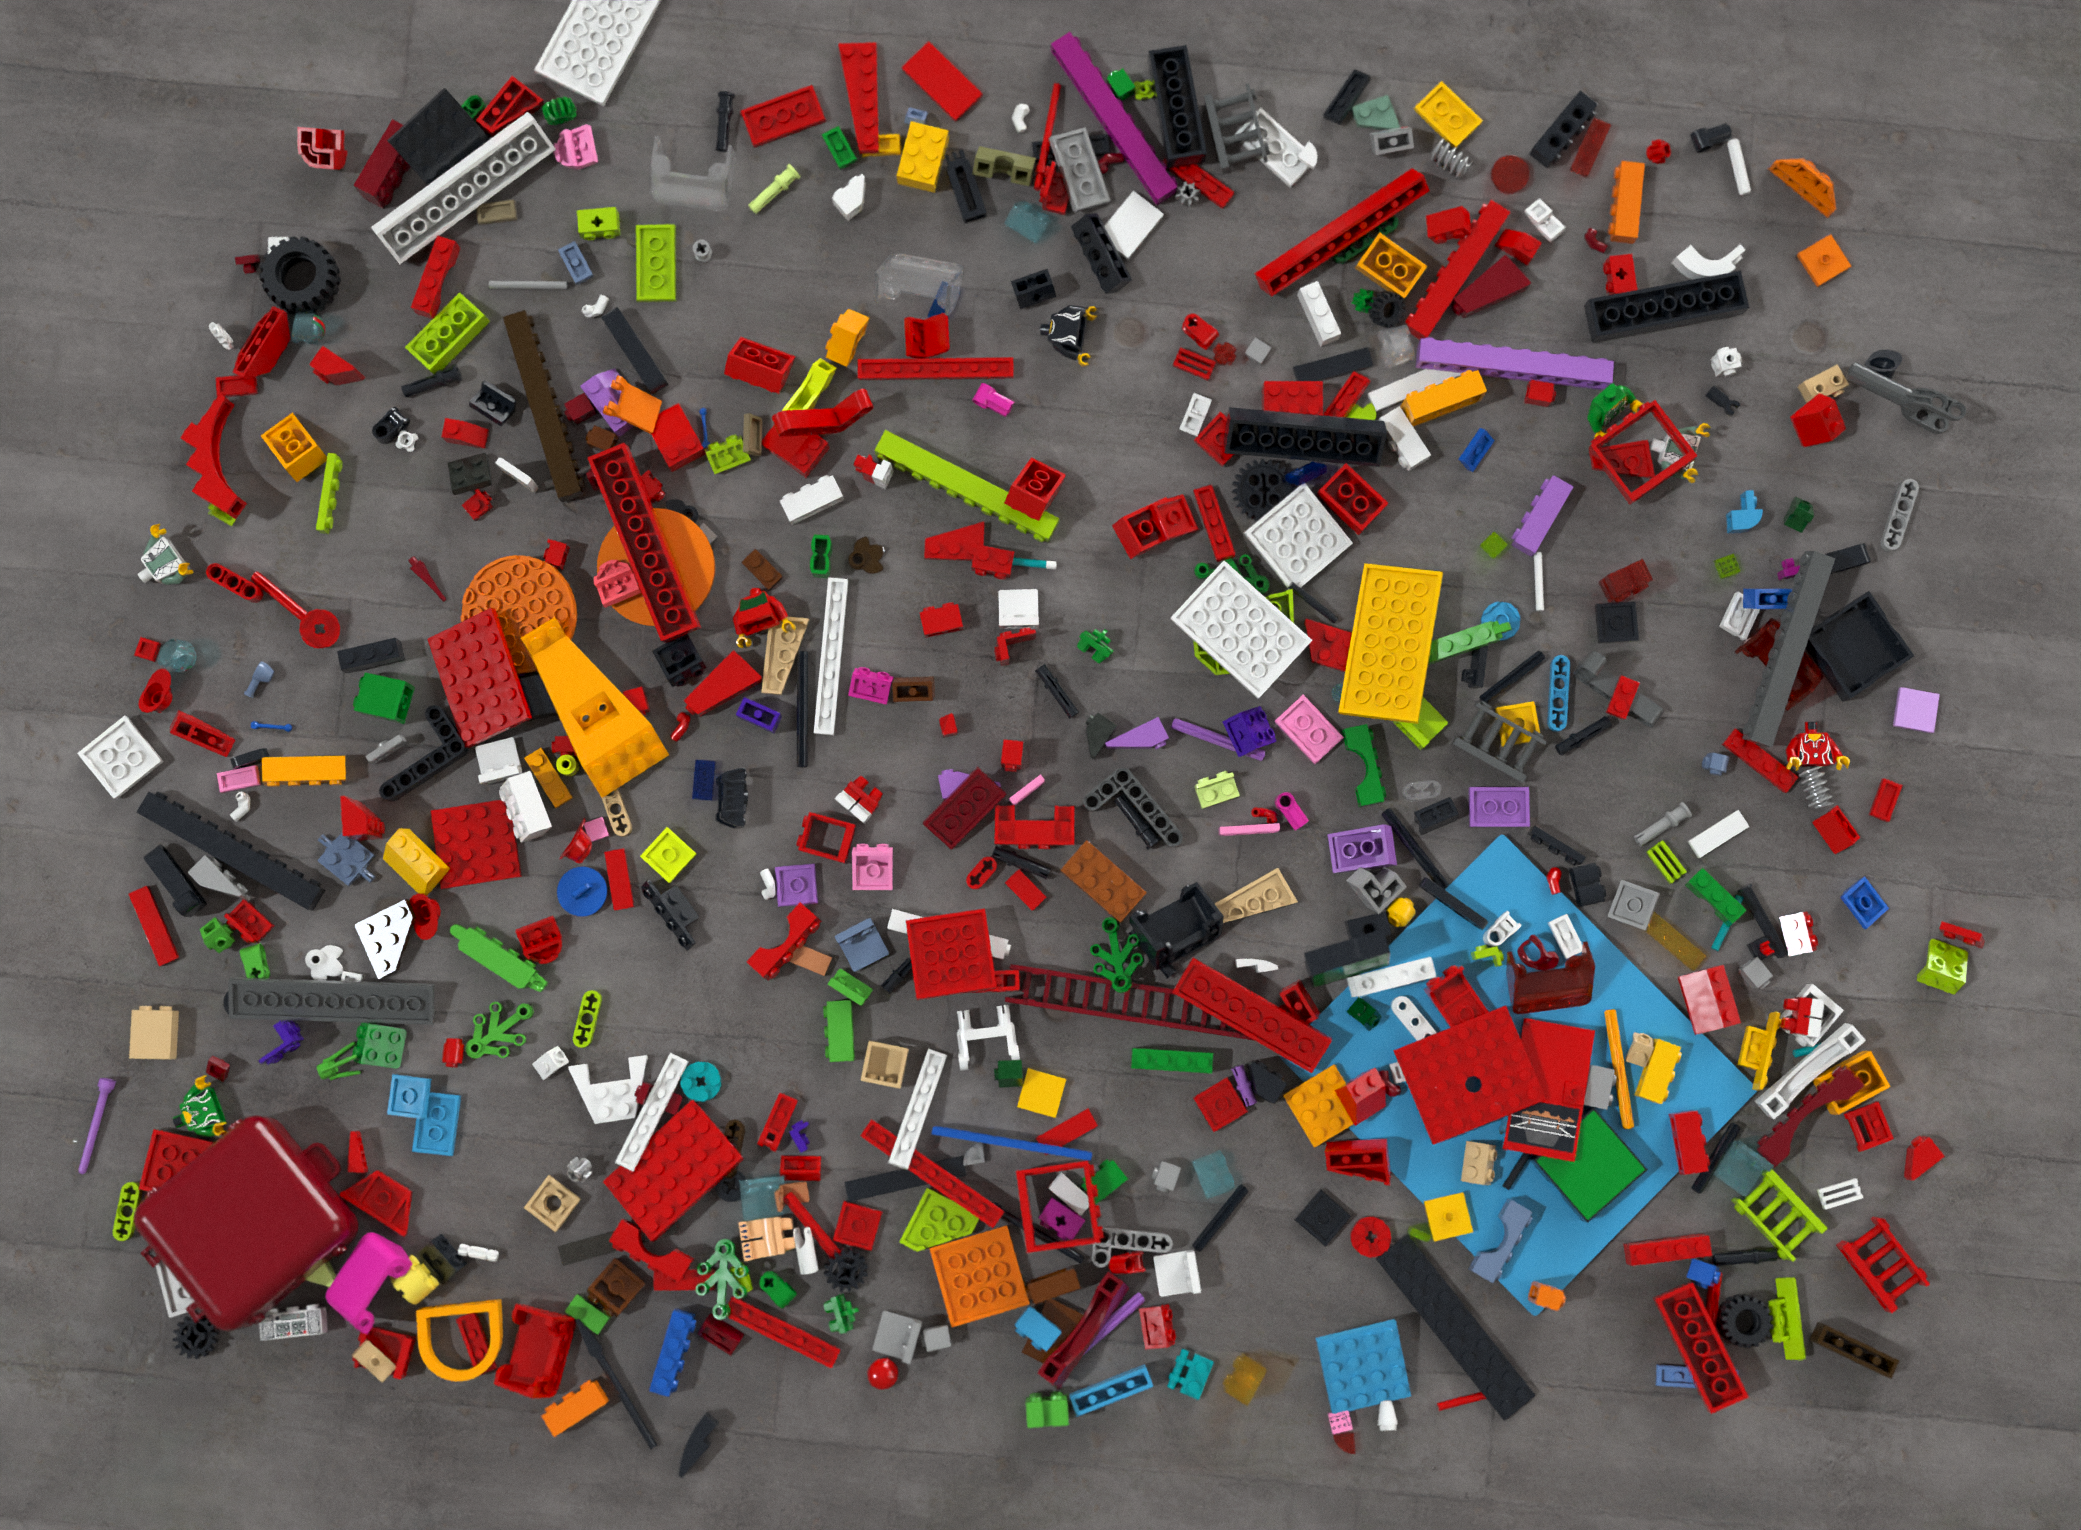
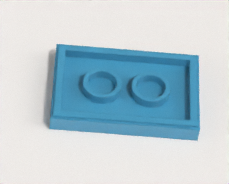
M430 1092L426 1119L416 1118L412 1152L446 1156L454 1155L461 1095Z

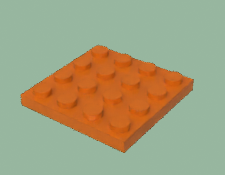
M1007 1225L929 1248L951 1327L1030 1304Z

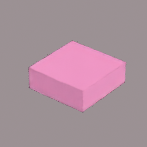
M603 817L584 823L586 833L591 842L609 836Z

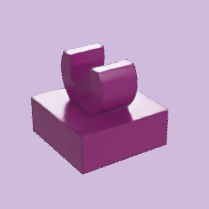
M1793 558L1785 559L1781 562L1783 570L1777 573L1778 579L1792 578L1798 573L1800 566L1795 567Z

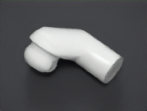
M600 295L596 305H584L582 313L588 318L603 314L609 298Z
M764 869L760 872V875L767 889L762 890L761 893L764 899L768 900L776 895L775 881L770 870Z

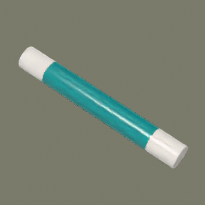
M1013 558L1012 565L1056 569L1057 562Z

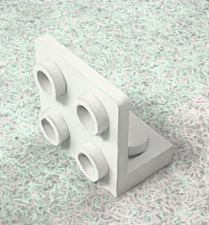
M1037 589L999 590V629H1022L1027 627L1039 629Z
M511 737L475 747L481 775H478L479 783L488 785L523 773L514 738Z
M1194 1250L1153 1257L1159 1295L1161 1297L1192 1292L1193 1294L1201 1293Z

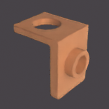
M807 1182L780 1184L774 1193L778 1212H781L786 1204L783 1201V1197L789 1192H792L801 1203L810 1201Z

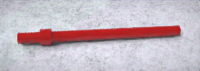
M1054 83L1039 163L1035 168L1034 174L1036 179L1034 189L1037 191L1041 190L1047 168L1046 162L1050 147L1049 138L1052 136L1061 89L1059 83Z

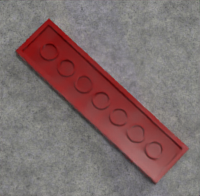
M1195 958L1191 959L1172 991L1177 996L1310 1073L1314 1071L1332 1042L1330 1036Z

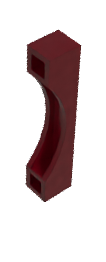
M1844 1065L1842 1068L1838 1066L1831 1073L1833 1077L1828 1081L1823 1080L1816 1087L1817 1091L1813 1095L1809 1093L1801 1101L1803 1104L1798 1109L1794 1107L1787 1113L1786 1116L1788 1118L1783 1123L1779 1121L1772 1127L1773 1132L1769 1136L1765 1134L1757 1141L1759 1144L1757 1151L1774 1168L1789 1155L1794 1132L1800 1122L1810 1112L1829 1102L1850 1099L1864 1086V1082L1847 1065Z
M1107 1272L1096 1288L1094 1296L1078 1325L1063 1344L1047 1358L1037 1374L1057 1389H1060L1130 1288L1119 1278Z

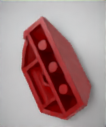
M273 306L270 312L266 313L258 321L237 355L235 368L233 369L234 374L248 379L271 372L291 339L287 312Z

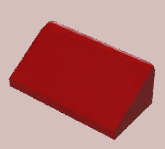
M781 1156L780 1180L820 1181L821 1156Z

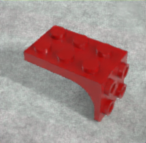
M1454 965L1448 967L1442 972L1444 974L1442 977L1432 978L1426 983L1427 987L1423 989L1449 1027L1489 1012L1465 978L1463 966Z

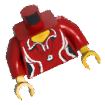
M1805 722V733L1795 735L1785 750L1788 761L1786 768L1789 770L1791 767H1796V771H1798L1800 767L1830 766L1835 764V762H1837L1836 769L1841 770L1842 764L1847 769L1850 764L1849 758L1843 756L1828 733H1817V722Z

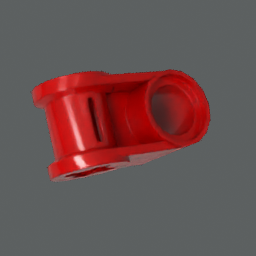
M1197 314L1187 315L1182 324L1183 332L1204 350H1208L1219 337V332ZM1192 322L1195 323V326H1189V324H1191Z
M1129 1251L1112 1256L1109 1262L1111 1272L1113 1274H1132L1146 1271L1142 1260L1144 1251Z

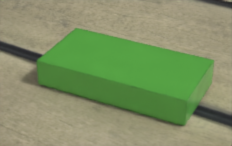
M579 1294L574 1297L565 1310L566 1313L576 1320L580 1319L587 1328L597 1335L610 1319V1316Z

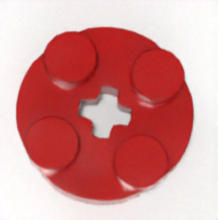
M314 609L302 617L299 632L303 641L310 647L325 648L333 645L339 638L340 625L336 616L330 611ZM316 624H324L323 629L325 632L315 633L316 628L314 626Z
M1366 1216L1360 1218L1351 1229L1350 1241L1353 1248L1359 1254L1370 1258L1378 1257L1389 1249L1391 1232L1383 1220L1374 1216ZM1369 1231L1372 1234H1376V1238L1371 1243L1365 1239Z

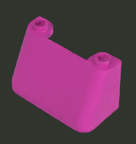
M367 1233L361 1238L328 1288L326 1299L357 1330L368 1334L374 1324V1317L371 1312L366 1310V1307L387 1275L401 1278L405 1276L413 1263L400 1245L376 1233Z

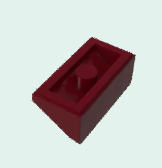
M712 1313L708 1315L697 1335L730 1356L744 1336L741 1331L727 1322L716 1319Z

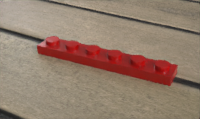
M733 1295L728 1302L731 1313L728 1318L832 1369L841 1351L840 1348L741 1299L735 1298Z

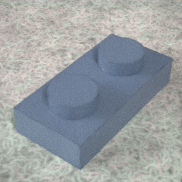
M575 241L558 249L576 285L594 277Z

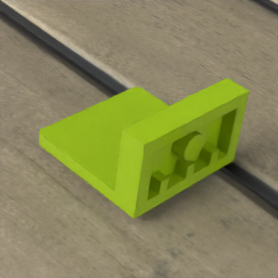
M1423 697L1418 724L1393 721V723L1421 750L1448 724V721Z

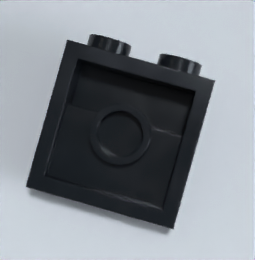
M688 634L652 650L672 687L684 685L686 679L702 675L704 669L707 668Z

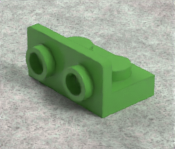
M839 969L828 982L829 986L860 1006L864 1005L873 991L872 988L842 969Z

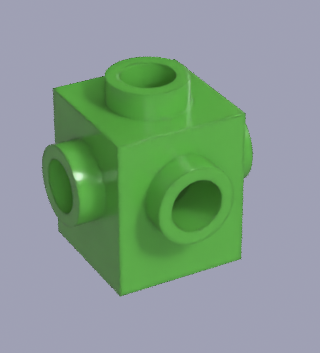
M217 917L200 928L203 942L210 950L214 949L221 953L235 942L232 934L234 930L227 923L223 924Z

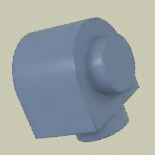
M1708 753L1703 758L1702 768L1710 770L1709 774L1721 776L1722 773L1727 771L1729 757L1717 753Z

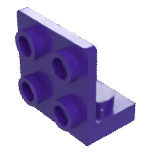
M1261 706L1240 712L1223 721V725L1238 757L1276 742L1275 733L1270 727Z

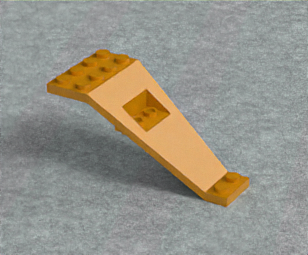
M555 617L520 638L531 655L581 766L602 798L669 756L651 723L566 636ZM605 704L604 709L600 710L599 707ZM588 715L586 720H582L583 716Z

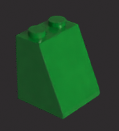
M365 672L364 677H361L359 680V694L355 696L353 701L354 711L404 725L415 687L406 681Z

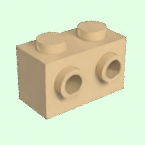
M1837 364L1804 381L1798 388L1806 403H1808L1819 393L1827 397L1833 395L1835 398L1843 394V389L1849 384Z

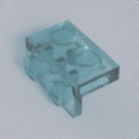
M1019 201L1012 207L1004 224L1037 244L1052 221L1048 219L1049 216L1044 212H1037L1032 209V205L1028 202Z
M1220 1150L1192 1161L1207 1199L1226 1193L1235 1187L1233 1176L1229 1173L1226 1159Z

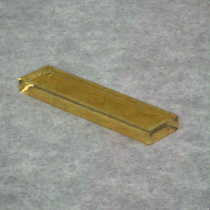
M1653 912L1646 932L1691 971H1694L1706 955L1656 912Z

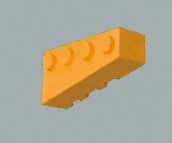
M345 756L262 757V782L267 787H279L280 785L300 786V784L320 786L321 783L342 785V782H346Z

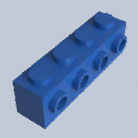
M675 1309L672 1312L649 1389L650 1392L667 1397L672 1392H676L679 1380H676L678 1372H682L685 1362L682 1358L684 1352H688L691 1342L688 1340L690 1332L693 1333L697 1322L694 1320L695 1314L680 1309Z

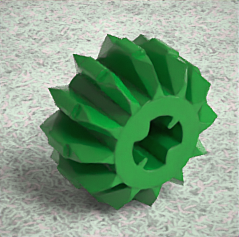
M571 98L552 99L542 107L545 120L550 125H561L573 120L577 116L576 108Z

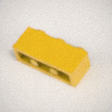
M1653 1039L1654 1050L1646 1067L1643 1068L1634 1096L1656 1104H1662L1668 1097L1669 1090L1667 1088L1669 1082L1671 1083L1674 1079L1675 1071L1673 1070L1675 1064L1679 1063L1682 1053L1680 1052L1681 1047L1660 1039Z

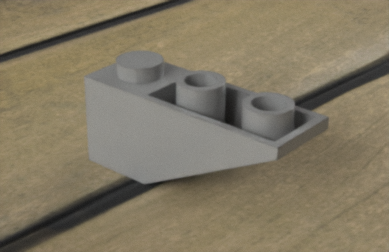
M204 855L188 871L192 878L204 888L248 901L251 899L246 894L248 890L242 884H237L234 881L235 876L228 870L225 871L221 867L223 865L222 862L216 857L210 858Z

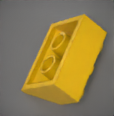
M399 828L386 843L383 860L417 893L428 896L450 870L410 829Z

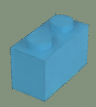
M1030 1304L1014 1323V1326L1017 1327L1015 1331L1023 1338L1028 1336L1033 1340L1031 1344L1039 1351L1042 1349L1047 1351L1062 1332L1060 1328Z

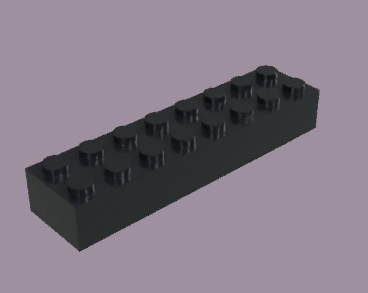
M1741 271L1592 298L1586 302L1584 309L1591 340L1594 343L1743 315L1749 309Z
M1229 407L1223 443L1224 452L1227 454L1380 467L1387 431L1385 422L1379 420Z

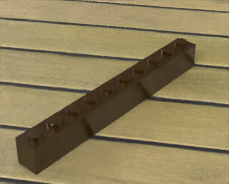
M525 310L503 316L558 499L563 503L584 496L583 489H585V484L582 477L579 478L577 474L580 468L577 460H573L571 454L574 453L571 441L568 442L566 435L569 434L565 423L562 424L560 419L563 413L560 405L556 406L555 399L557 394L555 388L551 387L549 383L552 380L549 369L545 370L544 363L546 358L543 351L539 350L538 345L541 342L538 334H534L532 328L535 327L534 319Z

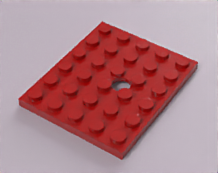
M1506 1005L1393 1050L1432 1145L1546 1100ZM1472 1076L1479 1078L1481 1081V1088L1475 1093L1469 1092L1465 1086L1466 1080Z

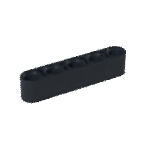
M616 307L601 317L650 393L654 395L669 385L619 308Z

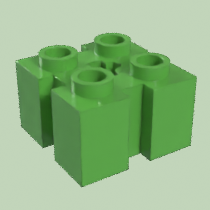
M1061 1391L1050 1392V1396L1042 1397V1393H1030V1397H1026L1027 1428L1069 1425L1066 1394L1062 1395Z

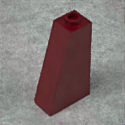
M1505 254L1454 298L1451 303L1452 310L1464 319L1524 292L1530 286L1531 281Z

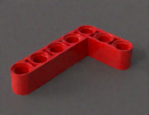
M861 389L852 393L834 408L784 410L774 414L772 420L780 437L836 434L857 422L873 410L874 406L867 390Z

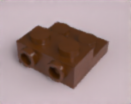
M614 1258L586 1292L589 1293L587 1297L594 1304L599 1302L604 1306L603 1311L608 1316L613 1317L614 1315L618 1318L632 1299L645 1286V1283Z

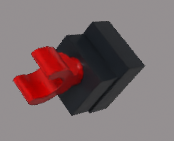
M1760 937L1747 944L1752 956L1758 957L1760 960L1774 953L1767 937Z

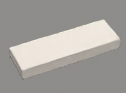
M1737 810L1687 842L1696 856L1701 858L1747 829L1749 825L1740 811Z

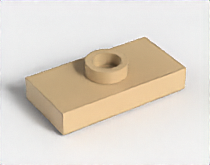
M367 1339L352 1354L356 1360L381 1382L396 1368V1365Z

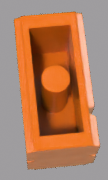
M1533 1281L1528 1294V1301L1558 1311L1565 1303V1295L1558 1288Z

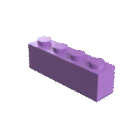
M1554 475L1549 480H1544L1540 487L1543 491L1540 496L1536 495L1530 504L1533 508L1530 513L1526 512L1521 520L1523 523L1520 529L1517 528L1511 537L1514 539L1511 546L1531 557L1536 553L1573 489V486Z

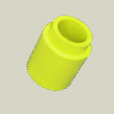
M562 755L558 758L556 767L563 775L573 776L579 770V762L570 755ZM569 762V767L564 768L565 764Z

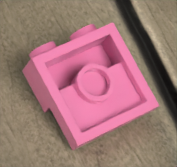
M857 844V847H853V890H893V847H889L888 844H877V847H869L868 844Z

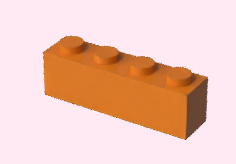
M1621 161L1618 167L1614 169L1613 178L1616 179V185L1612 188L1614 204L1610 208V216H1613L1612 223L1608 227V234L1611 235L1610 241L1633 244L1638 238L1645 163Z

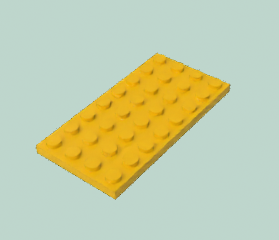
M1364 563L1339 714L1418 724L1443 572Z

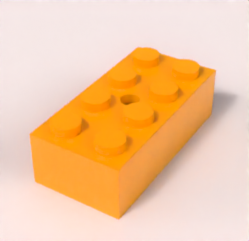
M1472 370L1465 371L1460 374L1461 377L1455 379L1454 377H1449L1437 386L1436 384L1428 385L1424 388V391L1419 393L1417 390L1410 392L1406 395L1407 397L1403 400L1400 408L1414 427L1481 401L1487 392L1479 370L1474 372Z

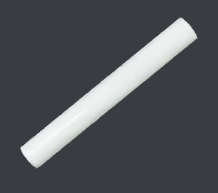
M1536 552L1534 554L1536 611H1544L1542 552Z

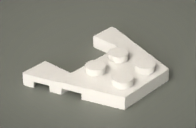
M647 1055L628 1058L631 1079L592 1085L590 1084L588 1064L568 1066L595 1124L636 1118L639 1103L635 1102L637 1097L634 1094L638 1085H642L644 1080Z

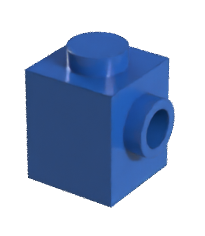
M1692 1258L1687 1278L1695 1280V1285L1707 1289L1708 1285L1714 1287L1715 1283L1718 1284L1721 1272H1718L1719 1267Z

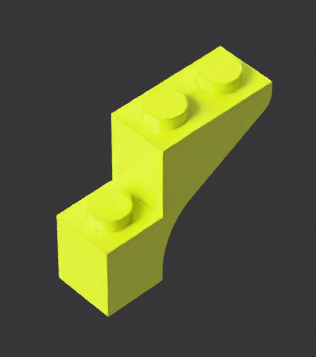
M821 358L812 364L804 382L782 411L814 409L820 394L829 387L837 368Z

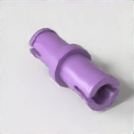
M1243 1064L1231 1068L1237 1082V1090L1241 1092L1245 1107L1257 1103L1251 1088L1252 1082L1248 1080Z

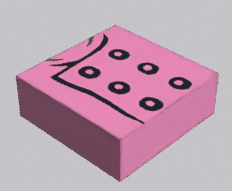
M1349 1411L1332 1414V1412L1328 1413L1333 1434L1353 1430Z

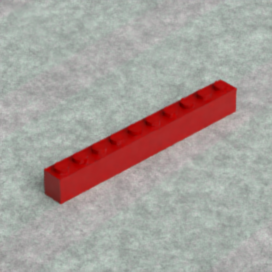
M1411 168L1254 273L1260 288L1271 297L1428 193L1430 190L1424 175Z

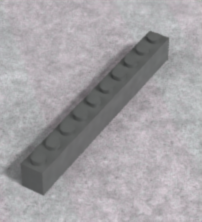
M1805 551L1802 555L1799 571L1794 577L1793 589L1787 598L1786 610L1781 615L1782 622L1780 628L1775 633V642L1773 648L1769 651L1767 666L1762 672L1761 684L1756 690L1755 702L1749 711L1748 723L1743 728L1744 735L1742 739L1762 746H1773L1835 558L1816 551Z

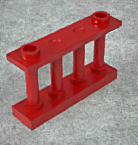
M1873 1216L1871 1220L1875 1226L1853 1243L1840 1241L1836 1246L1886 1312L1893 1313L1898 1309L1895 1305V1299L1917 1282L1923 1286H1928L1930 1283L1926 1279L1928 1278L1927 1274L1915 1265L1891 1233L1888 1222L1883 1218ZM1881 1233L1887 1240V1243L1868 1258L1861 1259L1857 1254L1859 1252L1858 1249ZM1893 1249L1900 1259L1880 1275L1874 1276L1870 1271L1871 1265ZM1906 1266L1912 1276L1890 1293H1886L1882 1287L1884 1285L1883 1282Z

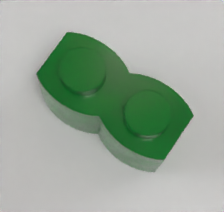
M815 534L811 542L813 555L810 559V570L814 578H828L831 572L829 558L833 550L832 542L829 535Z

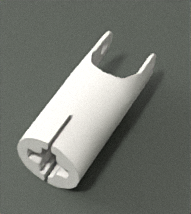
M796 1227L794 1228L793 1235L800 1273L811 1274L817 1272L818 1265L811 1229L809 1227L805 1228L804 1241L801 1237L800 1229Z

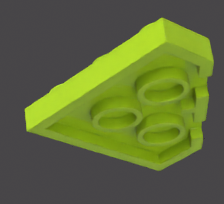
M927 1187L899 1243L918 1252L972 1234L979 1218L953 1200Z

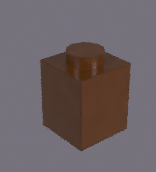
M595 425L592 430L588 431L586 436L588 446L600 452L615 447L619 440L615 433Z

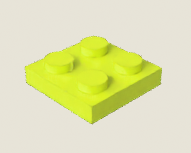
M666 827L640 857L666 881L671 883L697 853Z

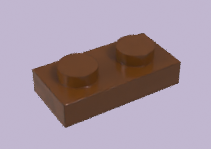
M756 549L741 562L768 591L783 578Z

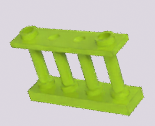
M1765 1167L1760 1172L1764 1177L1762 1179L1763 1182L1743 1201L1739 1198H1733L1731 1201L1735 1204L1734 1209L1740 1215H1745L1777 1249V1255L1781 1259L1794 1262L1796 1258L1790 1252L1811 1232L1823 1234L1828 1228L1772 1168ZM1769 1187H1774L1778 1192L1776 1194L1777 1197L1755 1216L1748 1207ZM1783 1202H1788L1792 1207L1790 1209L1791 1212L1769 1231L1762 1222ZM1797 1217H1802L1806 1222L1804 1224L1805 1227L1783 1246L1776 1237Z

